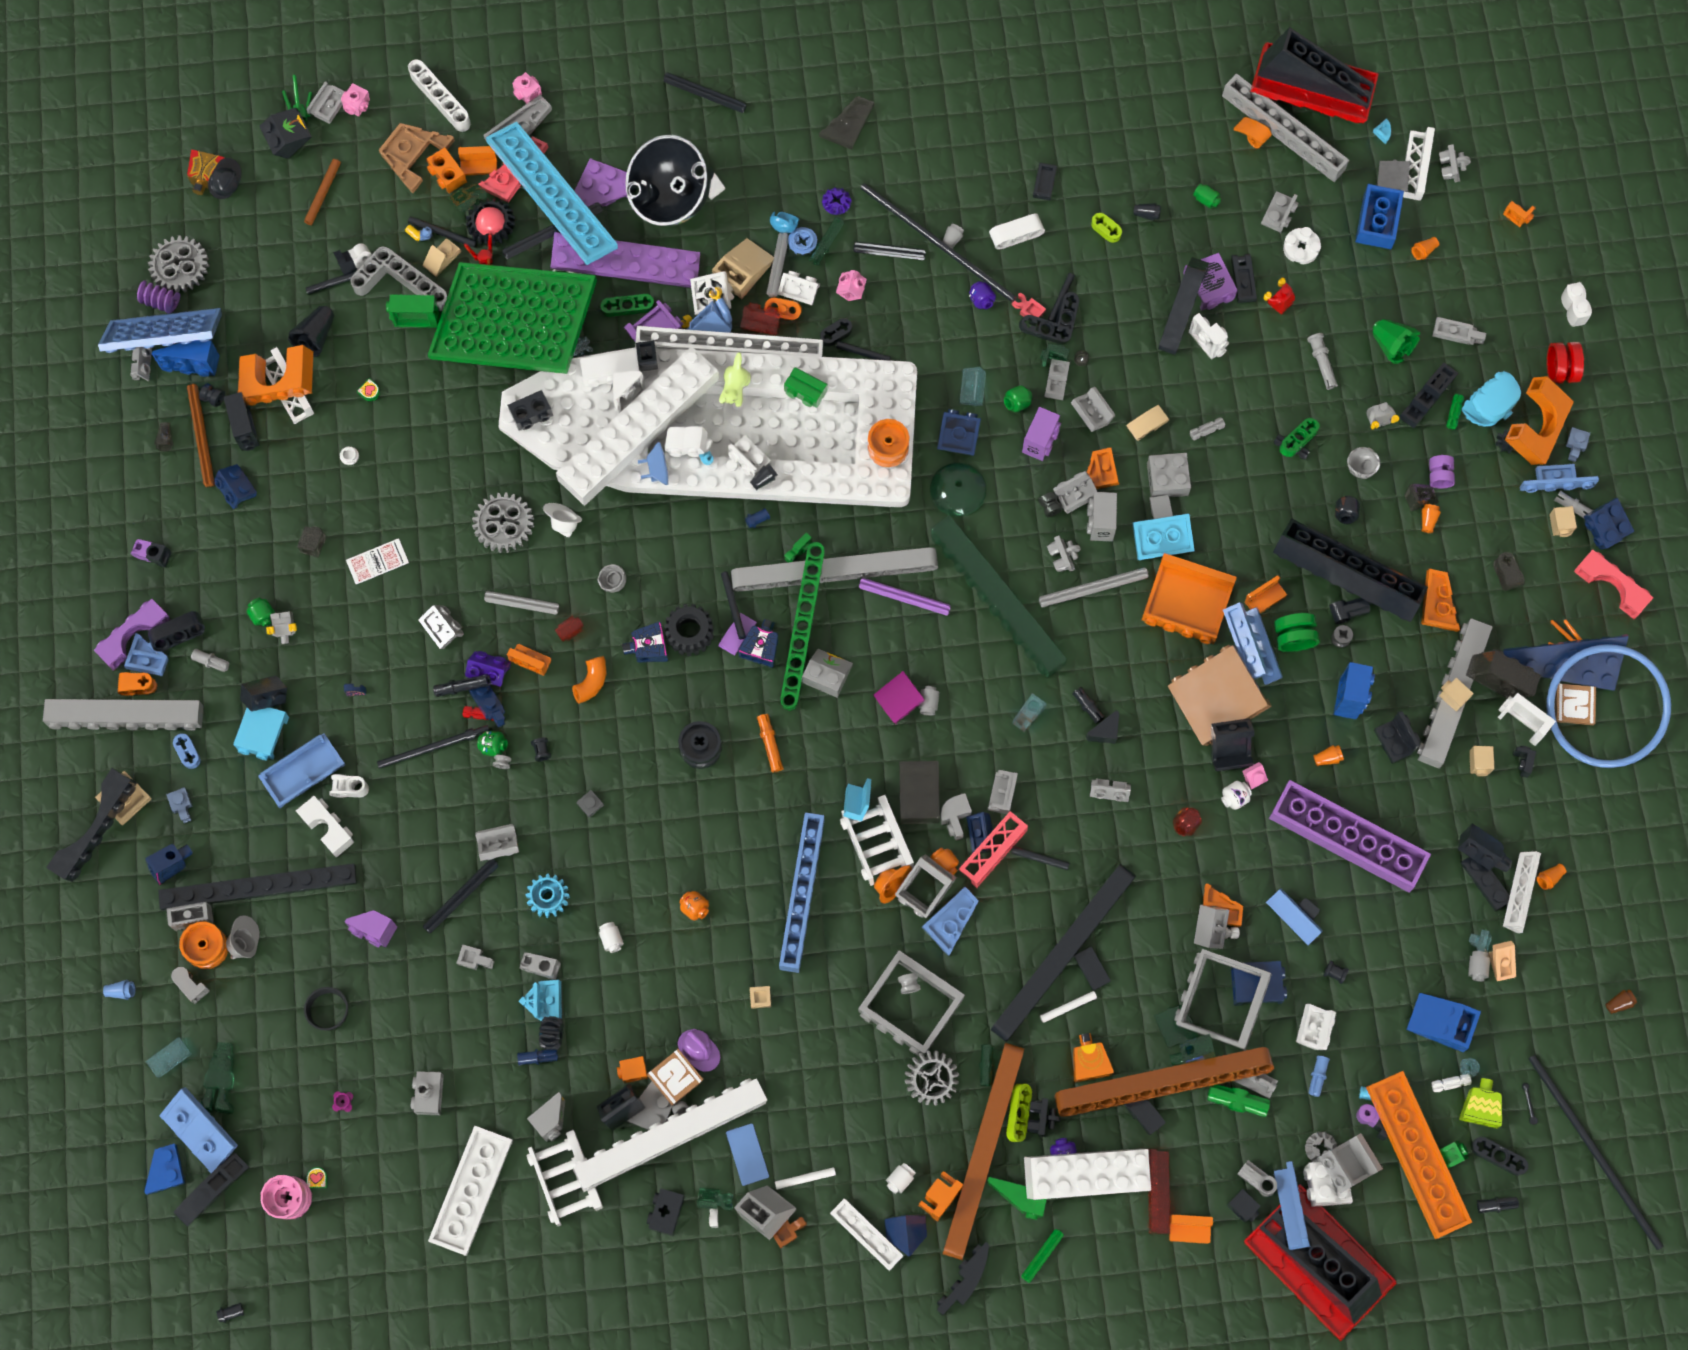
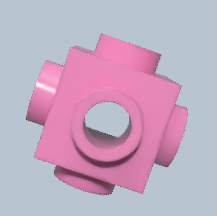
M526 72L522 76H518L512 83L514 95L517 99H522L526 104L537 96L542 95L537 79L534 76L530 77Z
M352 83L348 91H345L341 97L343 109L350 115L360 116L368 108L370 101L369 92Z
M855 270L841 273L836 293L848 301L861 299L867 279Z

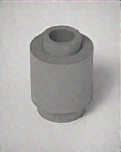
M925 686V689L920 691L925 701L918 708L920 709V714L932 716L938 710L940 692L936 691V687Z
M1473 951L1472 956H1470L1468 976L1472 977L1474 981H1484V978L1489 977L1490 958H1488L1489 954L1487 952Z

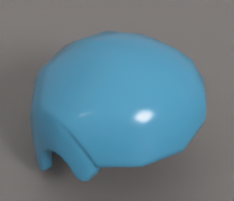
M773 212L770 217V224L780 233L793 232L799 222V218L785 212H779L777 216Z

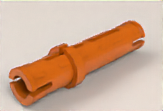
M765 714L757 717L761 731L760 737L765 744L771 772L782 771L784 768L769 714H766V716Z

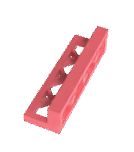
M1010 811L959 870L971 880L972 885L978 888L1013 846L1023 837L1028 830V826ZM1010 818L1018 824L1015 830H1006L1005 824ZM1004 834V842L999 845H993V837ZM983 849H991L992 856L989 859H980V852ZM970 863L979 864V870L974 876L966 870Z

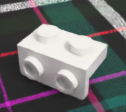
M1306 1004L1296 1042L1314 1050H1326L1330 1043V1035L1335 1024L1336 1012L1332 1010L1326 1011L1314 1005Z

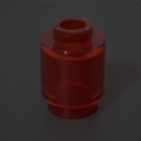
M572 615L558 624V627L554 630L562 642L581 633L583 631L581 628L584 625L578 616L574 618Z

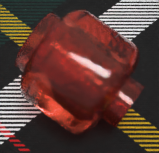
M1188 807L1182 808L1173 819L1174 830L1181 836H1192L1202 823L1198 810Z

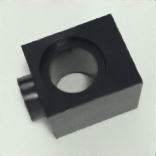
M1244 1189L1239 1191L1226 1205L1244 1223L1248 1219L1252 1222L1259 1215L1257 1210L1261 1207Z

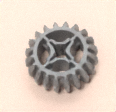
M929 1050L926 1051L927 1057L919 1053L921 1059L918 1061L913 1057L912 1060L915 1065H907L912 1071H905V1075L911 1077L905 1079L906 1084H911L907 1087V1090L913 1091L911 1094L913 1098L919 1095L918 1102L920 1103L924 1098L926 1105L930 1104L931 1099L933 1104L937 1105L938 1098L944 1103L945 1099L943 1096L946 1095L948 1098H951L949 1090L956 1091L952 1084H959L958 1080L953 1079L959 1076V1073L952 1072L957 1066L955 1064L950 1065L952 1063L951 1058L945 1060V1053H942L939 1058V1052L936 1050L933 1056H931ZM936 1062L929 1070L921 1069L927 1063ZM942 1065L947 1070V1082L940 1078V1068ZM917 1074L924 1078L922 1090L917 1087ZM933 1074H935L934 1076L938 1081L931 1080L930 1082H928L929 1079L926 1075L932 1076ZM934 1086L943 1087L938 1092L928 1093Z

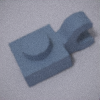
M1572 427L1566 447L1571 448L1568 460L1576 462L1580 451L1584 452L1586 450L1590 436L1589 432Z
M184 787L166 794L172 812L174 814L179 813L180 819L184 824L190 822L191 817L187 809L193 806L187 789Z

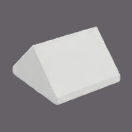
M640 371L613 372V398L617 413L623 411L645 389L643 374Z

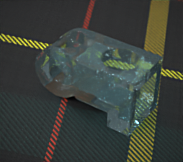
M1032 693L1014 718L1012 724L1026 732L1033 721L1044 711L1046 703Z

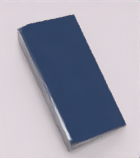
M981 812L967 816L972 854L993 831L989 813ZM983 849L980 854L991 852V849Z

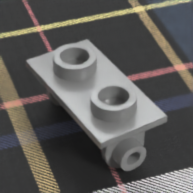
M142 346L136 347L133 350L132 361H137V363H132L130 375L133 380H140V377L149 381L152 348H143Z
M1096 778V780L1091 782L1090 797L1128 802L1131 785L1127 784V782L1113 781V786H1109V780Z
M1262 1074L1235 1080V1082L1270 1099L1278 1080Z

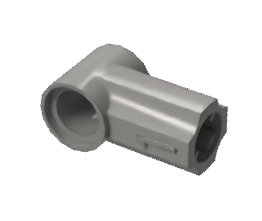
M1247 1160L1237 1174L1256 1188L1263 1196H1271L1277 1189L1276 1180L1268 1176L1249 1160ZM1264 1181H1269L1272 1184L1273 1189L1271 1191H1265L1262 1188Z

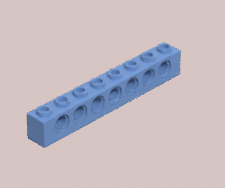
M805 813L779 963V969L796 973L800 971L825 821L824 815Z

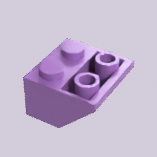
M374 910L348 918L345 921L349 927L348 930L352 932L351 934L360 939L364 936L370 944L378 948L380 945L386 948L397 929V926L390 918Z

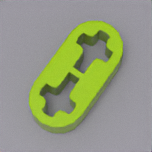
M1096 213L1092 217L1091 226L1097 233L1112 243L1120 240L1122 229L1112 219L1103 213ZM1103 220V224H1096L1097 221ZM1114 231L1117 232L1116 235H1115V234L1112 235V236L1110 235L1111 232H1114Z

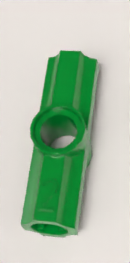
M1218 1084L1211 1085L1207 1095V1100L1210 1102L1225 1105L1233 1111L1248 1112L1261 1117L1267 1116L1270 1106V1100L1251 1095L1250 1092L1243 1089H1231Z

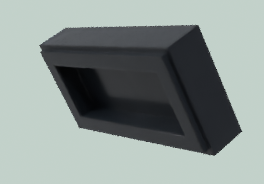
M1039 163L1033 198L1051 200L1057 170L1056 165Z
M1092 947L1074 956L1093 991L1111 982Z

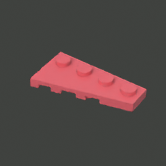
M533 136L531 137L544 154L549 148L548 144ZM504 164L497 171L494 170L490 173V177L485 182L481 181L478 186L481 190L509 203L521 184Z

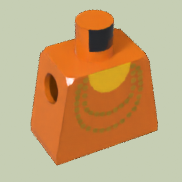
M1091 1033L1079 1035L1081 1046L1073 1049L1075 1083L1112 1076L1114 1073L1103 1044H1093Z

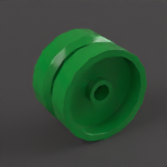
M1298 613L1275 620V633L1280 635L1276 639L1278 649L1283 652H1295L1317 646L1320 643L1319 633L1314 630L1317 627L1316 616L1310 613Z

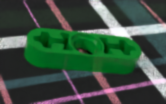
M649 294L611 297L601 302L602 313L607 317L648 313L654 309V299ZM645 300L648 301V306H644ZM629 301L633 306L630 309H624L622 307L623 303ZM608 304H611V310L607 309Z
M1313 418L1305 419L1282 441L1279 448L1280 453L1286 457L1294 456L1317 434L1320 428L1319 422ZM1295 435H1301L1304 440H1298Z

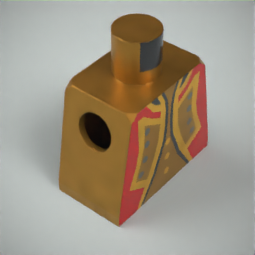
M191 150L187 177L190 183L194 185L192 191L195 194L203 195L205 188H208V180L216 165L225 157Z

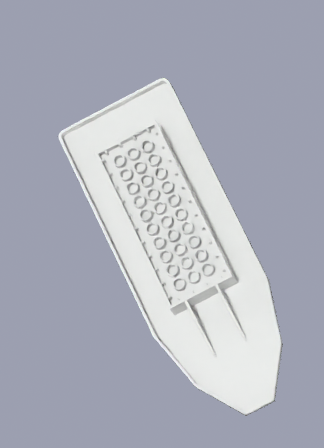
M636 347L572 358L568 374L540 371L502 392L499 430L549 467L559 470L619 414L616 411L613 398V384H599L597 387L584 386L580 358L636 350ZM655 348L658 369L641 371L645 389L687 350ZM696 350L718 370L719 380L668 428L703 427L708 432L707 438L713 441L709 449L714 457L712 464H703L699 456L692 457L688 454L681 455V457L671 456L665 450L667 428L606 485L631 493L904 507L910 500L917 367L912 362L741 353V367L750 373L751 380L748 386L743 387L742 405L736 407L735 403H720L719 398L725 385L723 377L725 369L734 364L738 352ZM794 367L828 384V391L818 408L813 406L807 407L802 403V400L798 398L792 399L786 395L784 383ZM542 390L551 407L553 416L545 422L534 424L530 429L518 431L507 405ZM538 406L535 410H542L544 406ZM520 414L518 418H524L527 414ZM895 419L901 422L908 430L910 436L908 455L897 466L882 467L874 463L869 456L867 450L868 433L871 427L880 420ZM744 435L771 460L770 465L778 474L775 481L759 488L757 491L750 484L753 476L751 474L747 475L741 468L742 465L738 461L734 462L728 455V446L730 444L734 445ZM657 442L661 443L665 455L669 485H664L660 481L651 482V477L641 479L642 475L650 474L648 462L638 464V460L647 459V456Z

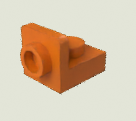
M1511 201L1503 215L1518 227H1521L1524 223L1528 224L1533 219L1534 215L1532 213L1535 207L1532 206L1525 212L1520 205Z

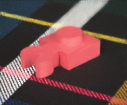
M1022 293L1018 294L1021 302L1014 301L1012 303L1014 308L1022 309L1020 315L1023 317L1033 315L1041 318L1046 312V308L1031 298L1028 302Z

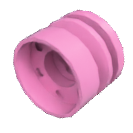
M277 1175L269 1179L261 1191L263 1209L268 1215L279 1219H296L303 1216L308 1211L312 1202V1192L303 1179L294 1176ZM286 1196H292V1200L286 1199Z

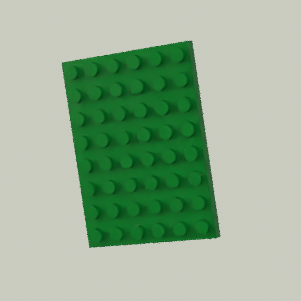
M459 262L428 352V357L432 360L568 374L597 278L595 275Z

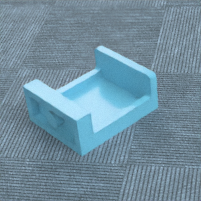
M270 707L253 712L246 708L233 745L243 755L251 753L261 760L267 761L268 758L274 760L273 751L282 726L287 724L289 716L284 711Z

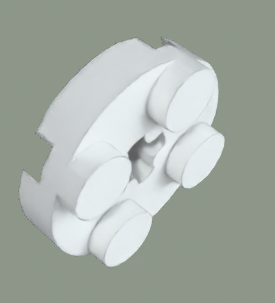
M1308 227L1294 229L1289 232L1283 245L1286 257L1290 261L1300 262V264H1308L1314 261L1321 249L1319 237ZM1299 243L1306 245L1304 250L1302 247L1298 248Z

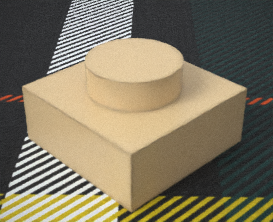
M770 986L750 987L751 1009L771 1007Z

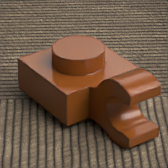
M800 1217L791 1224L787 1220L773 1236L779 1247L783 1248L798 1238L795 1232L805 1227L807 1223L803 1217Z

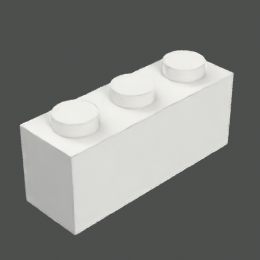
M636 350L580 358L584 386L597 387L599 384H613V372L639 371Z

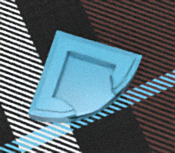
M1387 119L1373 130V133L1384 144L1388 142L1391 136V125Z

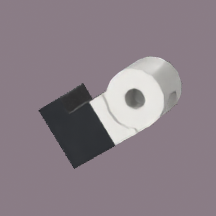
M362 243L355 245L353 249L341 253L340 250L333 252L344 275L359 269L372 255L368 247Z

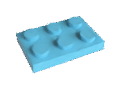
M1189 514L1132 522L1138 560L1161 557L1164 553L1174 555L1195 551Z

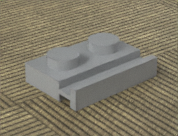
M324 82L306 109L307 113H311L314 117L330 124L342 107L341 97L345 91Z

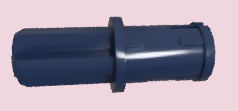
M538 1049L532 1052H518V1065L533 1063L539 1065L541 1062L557 1061L558 1052L557 1050L538 1051Z

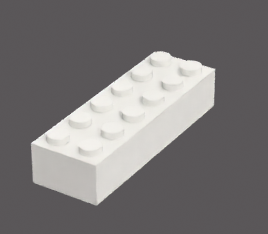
M1140 1148L1024 1157L1027 1199L1036 1200L1151 1191L1148 1149Z

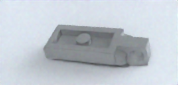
M1437 317L1432 336L1473 345L1474 343L1483 344L1486 333L1477 331V328H1474V325Z

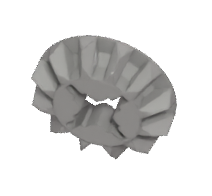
M1316 1132L1307 1139L1305 1151L1312 1162H1321L1319 1159L1320 1150L1314 1146L1320 1145L1322 1141L1327 1149L1332 1150L1337 1147L1333 1136L1326 1132ZM1330 1150L1323 1151V1153L1321 1154V1156H1322L1323 1154L1327 1153V1152L1330 1151Z

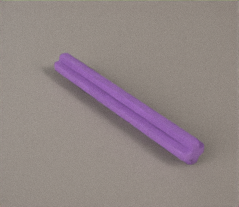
M862 578L859 584L860 589L940 614L948 615L951 608L949 604Z

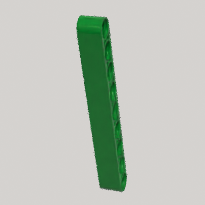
M818 542L811 543L806 554L781 693V705L787 711L794 710L799 701L825 556L824 547ZM813 549H819L821 551V554L819 556H813L811 554V551ZM810 567L818 569L815 575H811L807 571ZM811 585L815 590L813 593H806L804 588ZM809 604L811 610L804 612L801 610V606ZM801 622H805L808 625V628L804 631L799 630L797 627ZM797 641H802L805 646L802 649H796L794 644ZM795 659L800 660L802 663L798 668L791 666V662ZM790 678L798 680V684L794 687L789 686L787 682ZM786 697H793L795 702L793 705H786L784 699Z

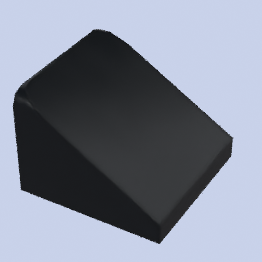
M1304 898L1298 905L1312 920L1320 912V909L1307 898Z

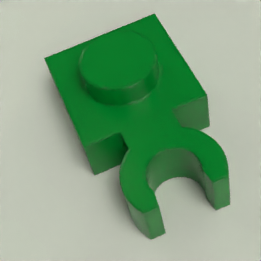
M805 533L793 545V548L784 555V560L790 563L802 553H807L808 546L812 543V537Z

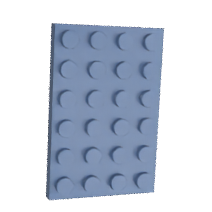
M221 308L111 320L98 344L99 350L112 353L117 351V349L129 351L142 346L143 348H152L160 344L162 346H170L177 342L188 344L194 340H200V342L209 341L213 338L221 319Z

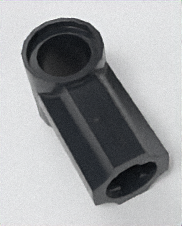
M1362 597L1347 602L1341 600L1329 605L1335 624H1342L1351 620V618L1370 613V604Z

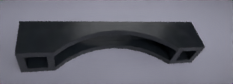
M111 768L101 784L100 807L92 826L78 841L64 849L58 850L46 868L64 880L73 882V880L77 879L83 865L91 859L95 847L102 842V836L113 825L117 813L123 810L125 801L134 793L137 782L122 772Z

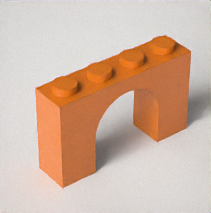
M304 345L287 348L285 373L280 381L271 386H267L265 381L266 360L257 354L241 356L239 361L238 393H243L250 406L260 402L271 403L272 400H287L289 397H303L306 394H311L313 351Z
M1548 376L1534 377L1526 392L1542 410L1543 426L1540 433L1537 434L1526 423L1512 424L1505 439L1531 465L1547 463L1574 402Z

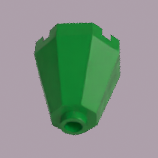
M1378 320L1373 326L1374 338L1388 360L1393 364L1404 361L1405 359L1402 356L1405 354L1409 356L1420 340V337L1417 336L1420 335V332L1417 329L1391 320Z

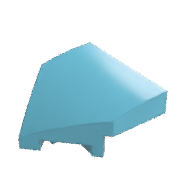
M561 981L535 982L533 988L519 1002L540 1021L544 1017L556 1016L562 1019Z

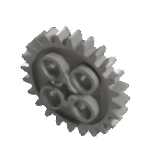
M172 236L170 242L164 239V245L158 243L159 249H153L155 255H150L149 257L152 261L148 262L151 267L148 270L152 274L151 277L153 281L155 280L156 285H160L161 288L165 287L168 291L175 289L176 292H179L180 289H183L186 292L187 287L193 290V284L199 286V279L205 280L202 274H208L206 268L209 267L207 262L209 258L205 255V249H202L201 244H197L195 239L190 241L188 236H186L182 240L181 236H178V239L175 240ZM175 273L173 276L168 277L169 274Z
M505 492L504 497L497 493V498L490 495V501L483 499L485 505L478 504L480 511L475 510L474 513L477 517L472 518L473 522L476 523L472 527L476 530L474 533L476 537H479V542H484L485 548L490 545L491 551L498 547L499 553H501L503 548L507 552H509V547L516 550V544L523 546L522 540L528 541L526 534H532L529 528L534 527L533 522H530L534 520V517L530 515L532 511L531 508H527V502L522 503L521 497L516 500L515 494L509 498L507 492ZM498 510L499 513L497 515H491L492 511ZM512 512H518V515L515 517L509 516ZM491 528H497L495 533L488 532ZM511 529L516 530V532L512 535L507 534V532Z

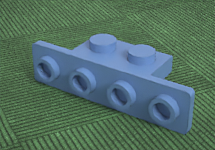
M1575 464L1537 466L1535 469L1537 480L1523 481L1520 491L1533 493L1538 490L1550 492L1563 488L1564 490H1573L1579 487L1591 489L1597 484L1599 477L1577 478Z

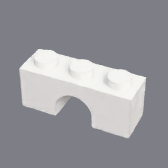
M313 796L296 812L311 829L321 823L328 824V832L321 838V841L335 857H338L354 843L351 839L353 834L346 826L342 828L338 824L341 820L334 812L330 814L326 810L329 806L322 798L317 800Z

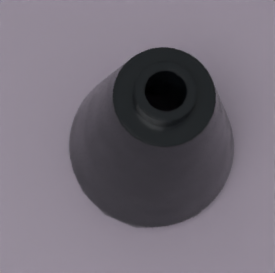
M319 306L290 330L288 340L293 347L304 345L313 351V357H318L323 350L334 319L332 309L328 306Z

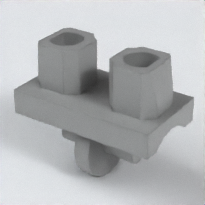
M1454 144L1448 145L1449 150L1439 153L1441 164L1451 162V166L1441 168L1444 180L1454 178L1455 182H1459L1458 167L1461 168V171H1465L1466 166L1471 161L1470 157L1464 156V152H1460L1457 158Z
M1060 536L1054 537L1055 541L1049 544L1047 548L1051 556L1060 553L1062 557L1053 562L1056 571H1074L1075 567L1070 555L1073 560L1078 559L1077 552L1081 550L1080 546L1073 545L1072 541H1068L1067 548L1064 539H1061Z

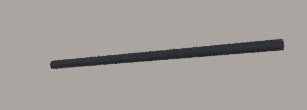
M864 183L861 186V190L1013 303L1017 297L867 184Z
M1535 1054L1528 1058L1656 1250L1663 1248V1244Z

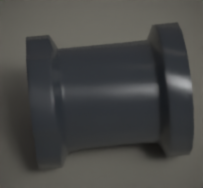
M542 737L531 741L536 754L535 761L541 762L552 757L547 746L548 738Z
M1330 960L1323 976H1329L1337 980L1339 984H1342L1349 969L1342 968Z

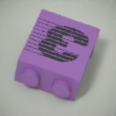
M1217 253L1201 259L1210 263L1198 291L1202 301L1201 311L1213 309L1223 302H1231L1236 296L1237 288L1220 254Z

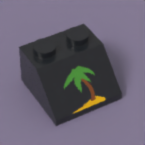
M298 108L273 114L259 126L273 155L286 159L291 157L312 138Z

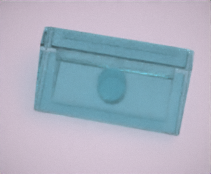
M982 368L963 369L960 404L982 406L986 372Z

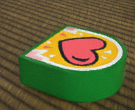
M369 378L357 390V394L367 401H374L379 397L380 390L378 385Z
M319 1167L312 1168L307 1173L306 1184L309 1188H328L327 1172Z

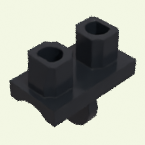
M1042 1098V1101H1031L1030 1113L1040 1114V1121L1029 1120L1028 1132L1038 1134V1137H1044L1046 1121L1049 1122L1048 1129H1054L1055 1122H1061V1117L1056 1116V1109L1050 1108V1115H1047V1098Z

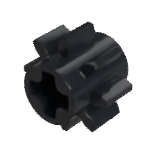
M1505 429L1503 435L1498 433L1496 437L1498 441L1495 446H1499L1500 452L1508 451L1510 454L1513 447L1505 441L1509 432Z

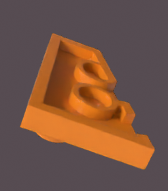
M1428 569L1425 583L1428 589L1424 596L1421 624L1458 632L1460 627L1456 621V609L1452 603V590L1448 572Z

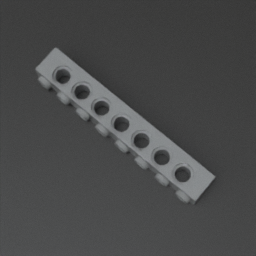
M1235 74L1225 85L1222 97L1251 119L1268 127L1274 137L1335 182L1346 170L1349 159L1272 100L1251 92L1252 85L1238 74Z

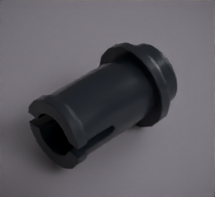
M240 1302L224 1309L220 1307V1310L216 1311L220 1323H227V1320L243 1316L244 1309Z

